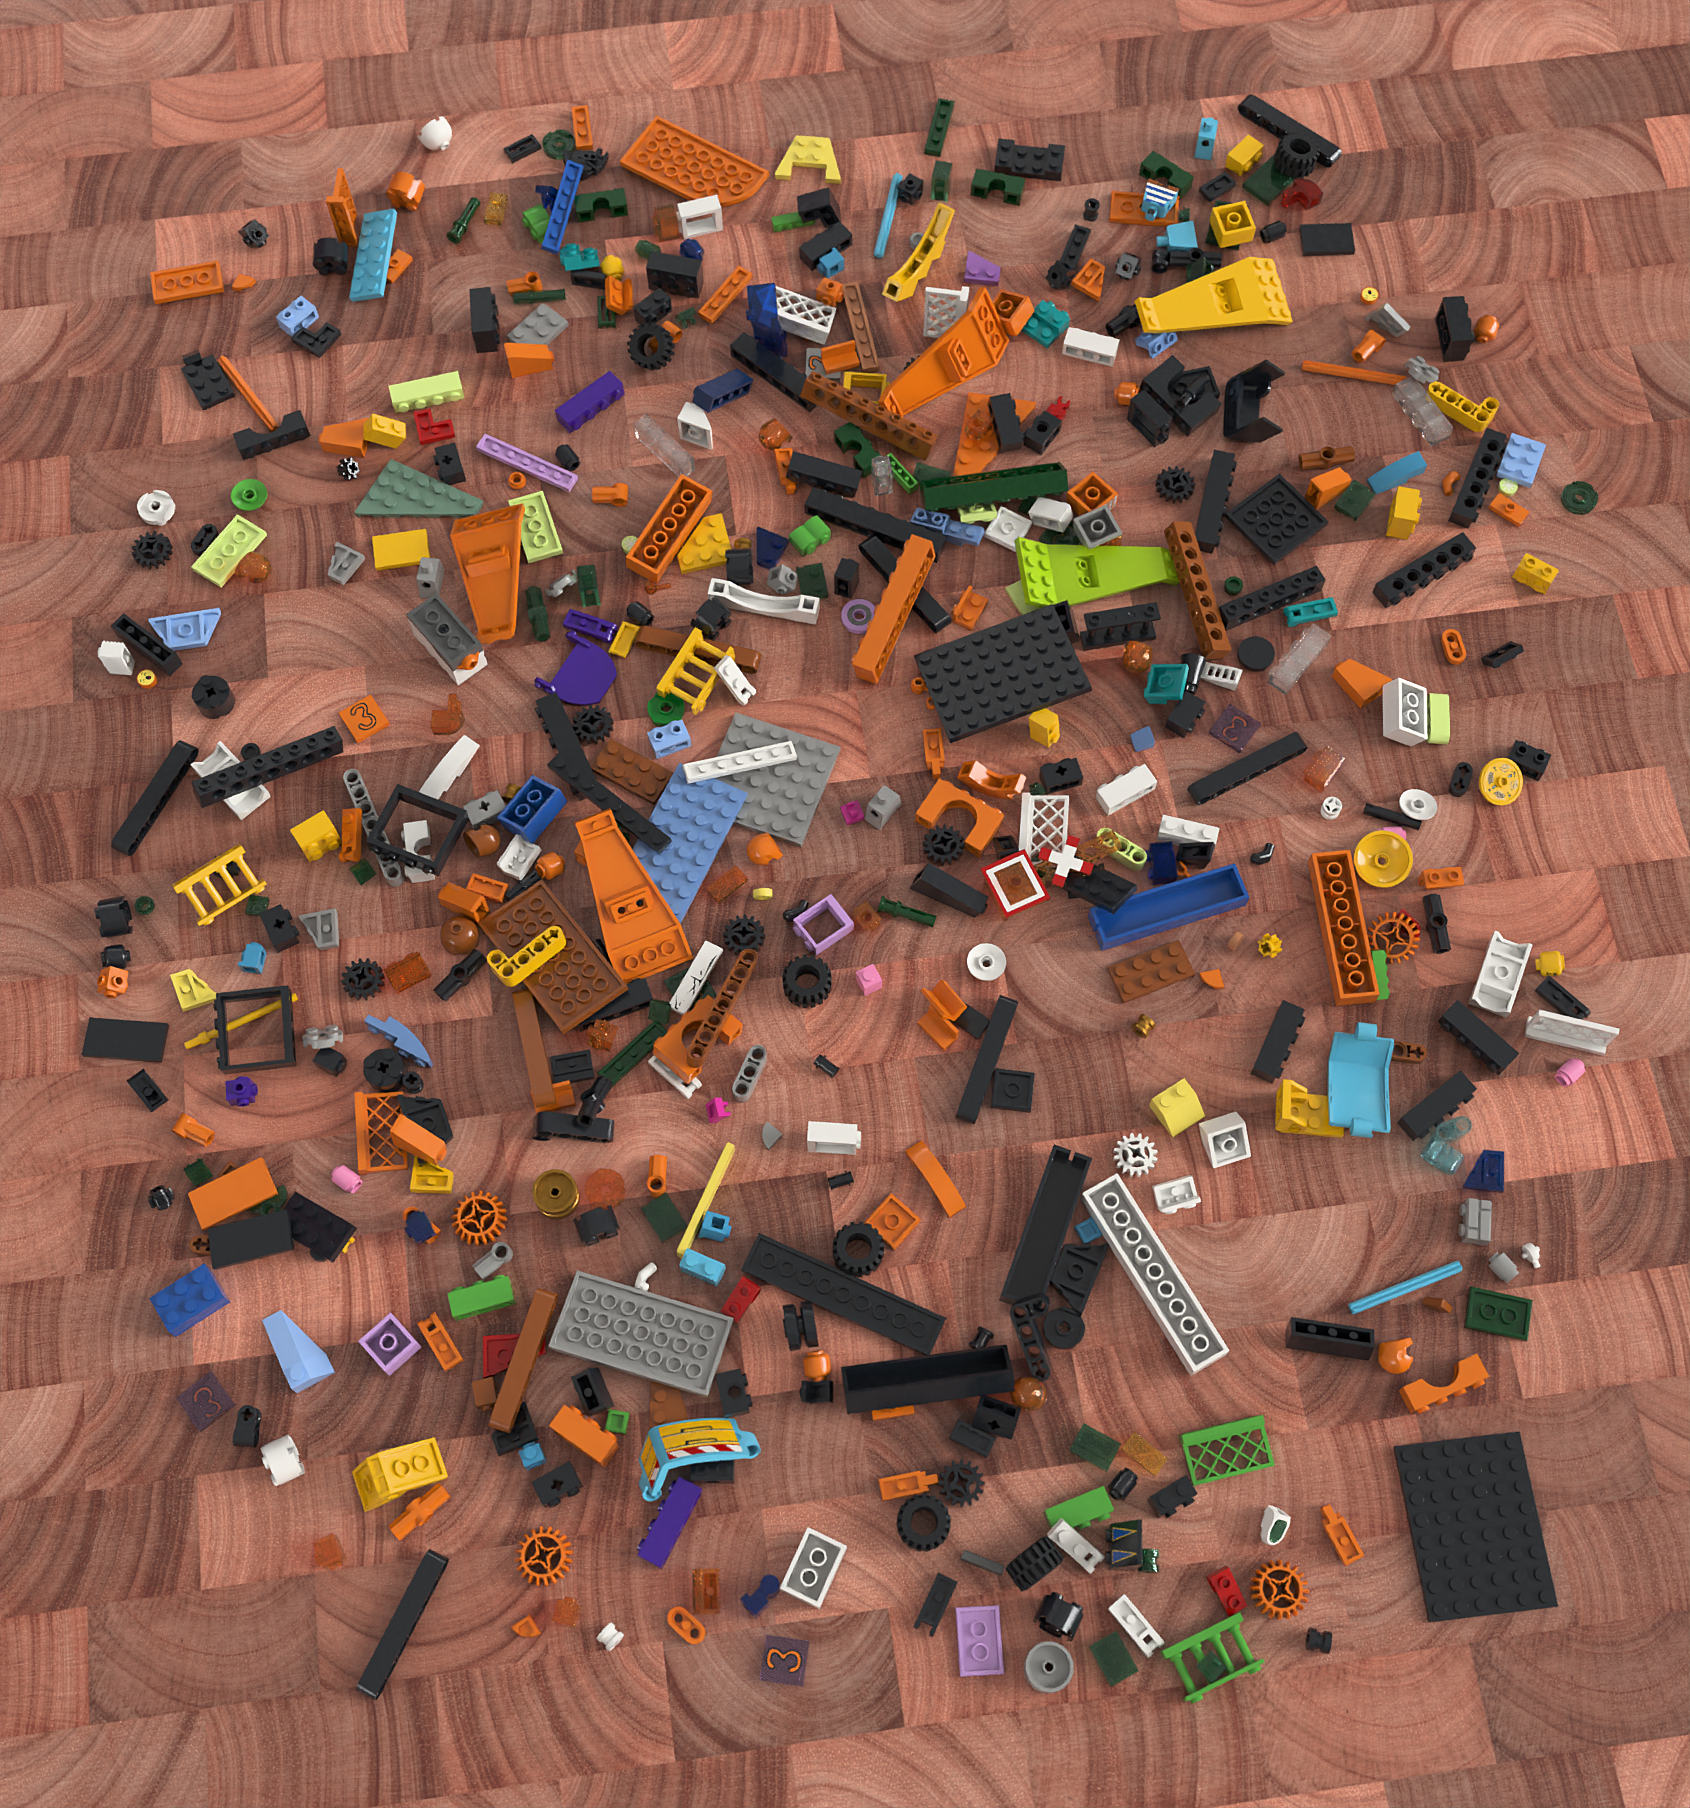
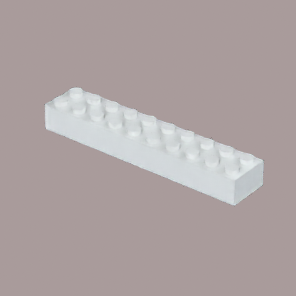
M1115 1174L1083 1192L1080 1200L1094 1219L1105 1240L1190 1376L1226 1356L1229 1352L1228 1347L1119 1175Z

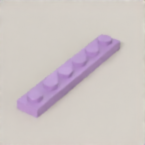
M484 434L476 446L478 452L564 491L570 492L578 480L576 474L490 435Z

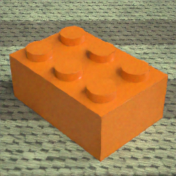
M563 1405L549 1427L558 1436L605 1468L620 1448L617 1444L618 1439L606 1429L602 1432L600 1430L601 1427L598 1426L599 1424L588 1417L585 1420L583 1418L584 1415L581 1414L582 1412L573 1405L569 1408Z

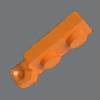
M792 448L774 449L773 453L781 485H785L787 495L794 494L795 484H798V482L786 478L793 450Z
M941 728L922 729L927 770L932 769L933 779H939L941 775L940 768H944L945 764Z
M915 1471L878 1479L882 1502L922 1494L929 1491L928 1486L939 1483L937 1474L926 1476L925 1471Z
M1330 1504L1320 1508L1324 1520L1321 1521L1323 1528L1343 1565L1347 1566L1364 1557L1344 1516H1341L1339 1512L1335 1514Z

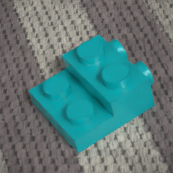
M569 243L559 250L561 266L565 265L566 271L600 266L597 249L585 248L583 251H580L579 245Z
M1042 300L1034 308L1035 311L1021 331L1048 349L1069 327L1070 318L1066 311L1062 310L1060 312L1057 310L1053 302Z
M1152 664L1147 675V687L1144 689V698L1148 703L1167 704V700H1182L1189 670L1188 665Z

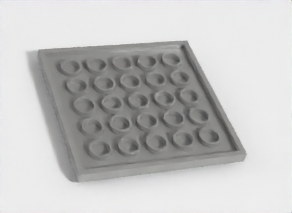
M735 712L717 757L792 741L797 759L715 778L748 793L733 824L761 834L768 832L773 838L802 847L841 747Z

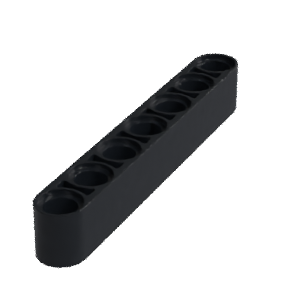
M1249 94L1237 107L1238 112L1243 117L1279 139L1288 133H1302L1314 139L1320 149L1317 162L1324 167L1330 168L1342 155L1341 149L1337 145L1253 94Z
M872 535L860 543L858 548L869 563L890 583L889 577L891 572L896 570L897 558L878 537ZM922 586L912 609L934 633H938L951 624V618Z
M1294 732L1192 783L1187 788V791L1196 805H1202L1301 755L1308 747L1299 733Z
M179 740L174 745L111 843L113 849L127 856H132L136 852L190 769V764L196 760L199 753L197 747L182 740Z
M999 995L956 1114L957 1119L975 1125L1019 1001Z
M431 1549L426 1552L358 1682L357 1692L375 1701L379 1698L448 1565L449 1558Z

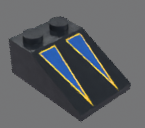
M1142 1520L1111 1523L1109 1529H1105V1542H1109V1551H1105V1565H1109V1570L1136 1571L1142 1566Z

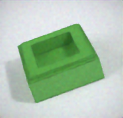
M608 1409L605 1429L612 1433L626 1435L630 1413Z

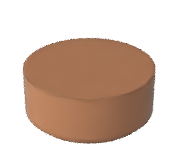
M1239 931L1231 937L1228 948L1236 951L1245 935Z

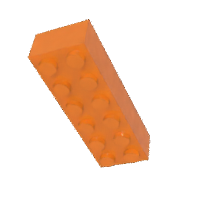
M681 474L627 554L626 567L658 584L712 502L713 491Z

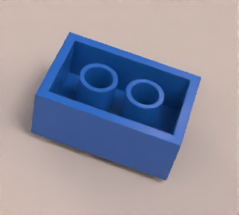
M532 775L497 818L505 830L514 835H521L525 841L533 844L568 801L559 788Z
M202 1264L149 1298L168 1332L175 1337L230 1303L212 1270L206 1264Z

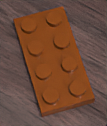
M611 738L591 766L594 773L653 805L656 804L674 773Z
M1179 940L1107 968L1123 1003L1195 976V972Z

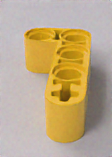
M1436 381L1429 385L1425 395V401L1474 432H1482L1492 421L1499 407V402L1496 398L1488 397L1478 406L1444 384Z
M551 926L508 959L500 950H493L487 955V962L493 973L504 985L514 987L562 950L566 945V939L561 928Z

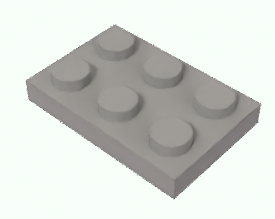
M542 303L507 335V338L512 343L548 345L569 324L566 319Z

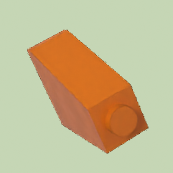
M504 343L512 378L553 369L554 355L552 351L548 350L547 345Z
M368 418L324 426L323 432L319 434L318 438L324 452L364 458L369 441L363 439V424Z
M1339 467L1312 478L1304 498L1316 510H1319L1348 490L1352 479L1347 472H1344Z
M1350 658L1345 662H1339L1334 667L1335 670L1332 678L1360 709L1382 695L1383 685L1393 681L1391 678Z
M450 882L439 891L438 899L442 906L460 916L471 919L478 927V922L484 919L490 912L485 898L477 893Z
M400 1114L390 1130L393 1145L435 1166L439 1160L442 1161L445 1158L447 1150L443 1140L404 1115Z

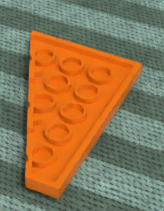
M968 392L953 476L982 472L999 451L987 405L989 397L993 395ZM1014 399L1016 403L1015 413L1019 415L1020 425L1026 421L1027 416L1032 410H1035L1036 402Z

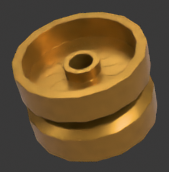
M552 1169L545 1171L537 1177L533 1184V1200L540 1212L550 1219L559 1220L567 1218L574 1213L579 1205L580 1194L578 1186L572 1176L564 1170Z

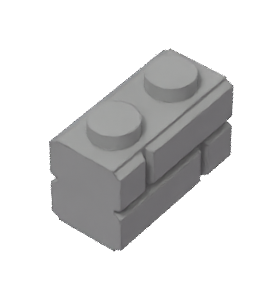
M1467 1198L1463 1204H1460L1459 1215L1463 1216L1462 1224L1460 1223L1458 1234L1462 1236V1243L1485 1246L1491 1241V1201Z

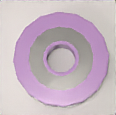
M864 599L849 601L841 611L842 624H844L849 632L855 634L867 633V624L870 620H873L875 606L870 601ZM856 614H862L864 615V618L858 620L854 616Z

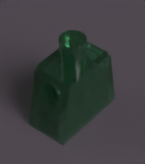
M595 565L578 566L577 576L582 607L601 605ZM587 590H592L593 593L587 594Z

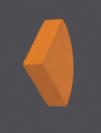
M239 273L232 285V289L234 291H242V289L252 287L256 283L255 278Z
M1219 969L1200 972L1199 976L1204 983L1214 989H1224Z
M530 1614L511 1626L515 1633L523 1637L531 1638L541 1634Z

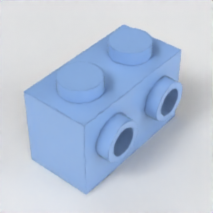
M302 296L294 300L276 316L279 327L291 337L301 327L307 328L319 318L316 307Z
M683 720L671 721L666 726L655 727L650 732H647L648 740L656 759L691 747V739Z

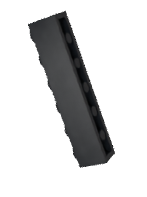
M743 332L730 345V352L733 358L809 413L817 406L800 396L808 376L800 373L792 364L786 363L778 354L775 355L767 346L761 345L753 336Z
M1215 449L1213 452L1195 530L1198 546L1202 552L1213 554L1214 547L1218 548L1220 537L1217 534L1222 532L1224 522L1221 521V517H1225L1227 506H1224V503L1228 502L1231 492L1227 491V489L1232 486L1234 476H1231V472H1235L1237 462L1234 461V453Z
M557 692L536 700L537 708H535L538 718H542L544 721L542 727L545 734H550L551 738L548 740L552 749L556 748L558 753L564 754L596 779ZM570 786L573 796L577 795L579 801L586 799V797Z

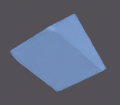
M1149 726L1130 734L1135 752L1154 747L1155 740Z

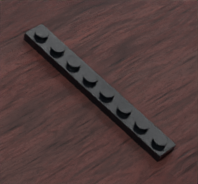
M561 752L547 764L552 772L602 811L610 808L616 822L658 855L672 842L668 835Z

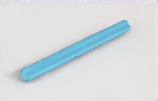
M899 173L893 175L876 242L874 256L878 259L884 256L898 200L897 187L903 179V176Z
M1454 1261L1351 1302L1348 1308L1351 1314L1359 1313L1459 1273L1463 1270L1459 1261Z

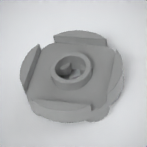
M1420 356L1410 358L1405 364V368H1410L1409 374L1422 383L1428 381L1431 384L1439 378V370L1434 366L1430 367Z
M572 569L570 570L571 575L564 574L550 585L551 590L547 588L544 590L546 594L557 597L563 592V587L566 585L570 587L578 581L576 571Z
M328 1025L324 1029L311 1027L306 1029V1034L302 1036L303 1046L307 1047V1044L312 1045L313 1049L332 1047L335 1045V1041L339 1040L340 1043L343 1041V1032L338 1029L337 1025Z

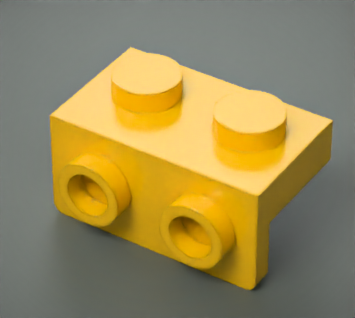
M1526 553L1512 577L1518 582L1532 587L1535 591L1545 594L1559 570Z

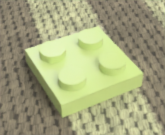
M975 503L972 507L957 506L960 521L966 524H971L978 520L988 522L997 518L994 503L987 505Z

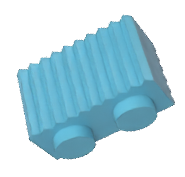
M688 1248L679 1264L681 1271L685 1272V1274L689 1273V1276H696L697 1279L700 1278L704 1282L707 1281L708 1284L711 1283L715 1287L719 1285L726 1270L725 1264Z

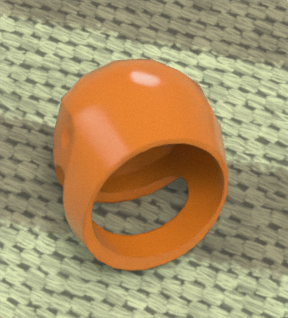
M768 832L752 837L747 845V856L756 865H768L770 860H779L783 856L780 848Z
M1411 1337L1379 1343L1378 1362L1385 1371L1391 1374H1401L1410 1368L1413 1357L1407 1355L1406 1349L1413 1344Z

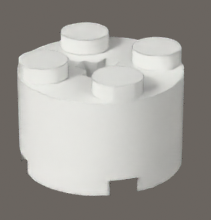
M289 1434L261 1447L264 1456L262 1457L266 1469L270 1468L272 1472L271 1479L275 1486L282 1485L305 1474L303 1462H300L299 1452Z

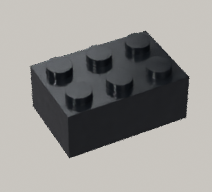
M651 251L646 266L649 289L656 291L660 288L672 295L677 294L699 299L704 283L702 260Z
M490 287L469 289L471 330L477 353L497 352V344H500V335L498 333L500 326L497 319L499 310L498 305H496V296L492 294Z
M1464 296L1443 297L1435 317L1443 362L1464 361L1467 353L1470 352L1471 344L1474 342V332H1471V318L1468 317V303H1465Z

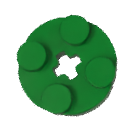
M656 693L649 700L647 705L648 715L656 726L663 727L671 721L682 720L685 714L683 699L672 693H667L665 698ZM665 705L671 708L668 712H664L661 709H664Z

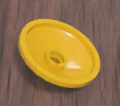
M1385 830L1372 832L1362 838L1355 849L1353 858L1355 869L1361 879L1379 888H1388L1401 883L1408 876L1413 864L1412 851L1406 840L1394 832ZM1378 859H1383L1385 864H1379Z

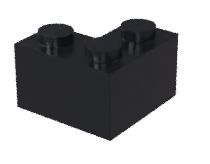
M829 187L797 196L798 214L803 223L820 219L825 229H827L829 226L839 221L841 222L840 207Z

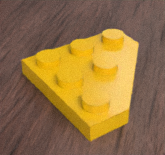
M722 513L704 517L677 555L682 574L726 564L725 550L731 549Z

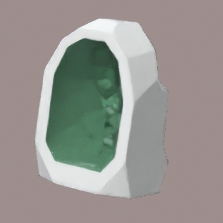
M1268 1505L1261 1522L1262 1529L1260 1535L1262 1542L1267 1545L1278 1544L1283 1539L1290 1525L1291 1517L1281 1509Z

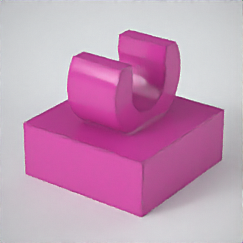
M858 800L840 806L847 826L865 820Z
M722 1097L713 1098L706 1104L710 1124L717 1123L731 1115L730 1112L724 1111V1108L729 1104L726 1101L722 1102Z

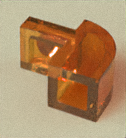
M449 694L447 710H432L431 729L434 735H451L459 731L464 725L465 717L461 711L462 703L458 700L456 694Z

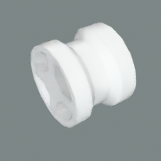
M1336 797L1326 798L1320 809L1321 815L1327 820L1336 819L1342 809L1341 801Z
M611 1622L596 1639L599 1642H603L606 1645V1649L611 1651L620 1642L624 1634L618 1632L615 1629V1625Z

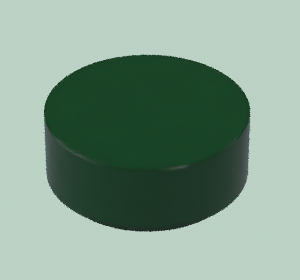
M1234 576L1229 577L1224 584L1225 592L1232 596L1240 594L1243 588L1242 580Z

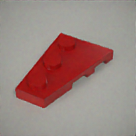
M521 1333L483 1336L484 1379L508 1370ZM546 1335L538 1357L547 1354Z

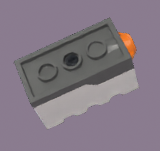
M437 593L406 614L414 636L426 647L432 657L438 661L439 665L448 672L457 685H460L488 665L479 640Z

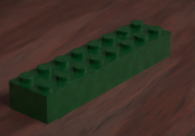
M1061 462L920 480V498L925 510L935 512L939 508L945 507L946 509H955L960 505L972 507L975 503L987 505L997 500L1008 502L1012 498L1025 500L1028 499V496L1045 497L1046 494L1050 493L1061 495L1063 492L1068 491L1067 469Z

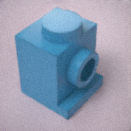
M834 247L831 253L825 254L819 259L817 269L820 274L830 278L844 270V258Z
M250 942L242 952V962L238 961L239 968L242 972L262 974L267 952L261 944Z
M706 1211L698 1238L706 1237L723 1243L724 1237L728 1238L732 1226L728 1225L730 1217Z
M534 1442L528 1443L522 1447L523 1450L519 1451L524 1468L527 1471L547 1463L540 1442L536 1444Z

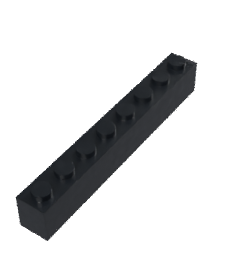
M813 487L805 502V514L813 517L817 515L823 521L866 537L875 535L882 543L903 551L906 540H909L912 534L930 540L935 551V559L933 561L935 563L938 562L946 545V536L939 532L927 530L923 526L911 524L907 520L895 518L891 514L882 513L872 507L860 505L856 501L844 499L842 496L828 493L824 489Z

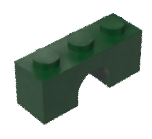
M1154 151L1140 165L1139 175L1145 179L1156 180L1161 177L1168 179L1167 185L1179 188V200L1192 187L1194 176Z
M976 169L971 184L970 196L987 199L991 191L999 190L1004 193L1003 203L1020 206L1025 188V179Z
M624 188L580 194L574 197L578 223L595 221L594 214L601 208L608 209L611 212L612 218L628 216Z
M848 422L834 430V442L843 453L849 450L859 451L858 454L853 456V466L855 469L862 471L861 476L863 479L881 469L882 457L880 453L872 448L870 440L868 438L865 439L859 426Z

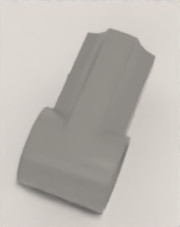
M498 1242L492 1247V1250L472 1266L480 1277L485 1280L504 1263L511 1261L513 1251L506 1243ZM502 1248H506V1255L504 1257L499 1258L498 1251Z

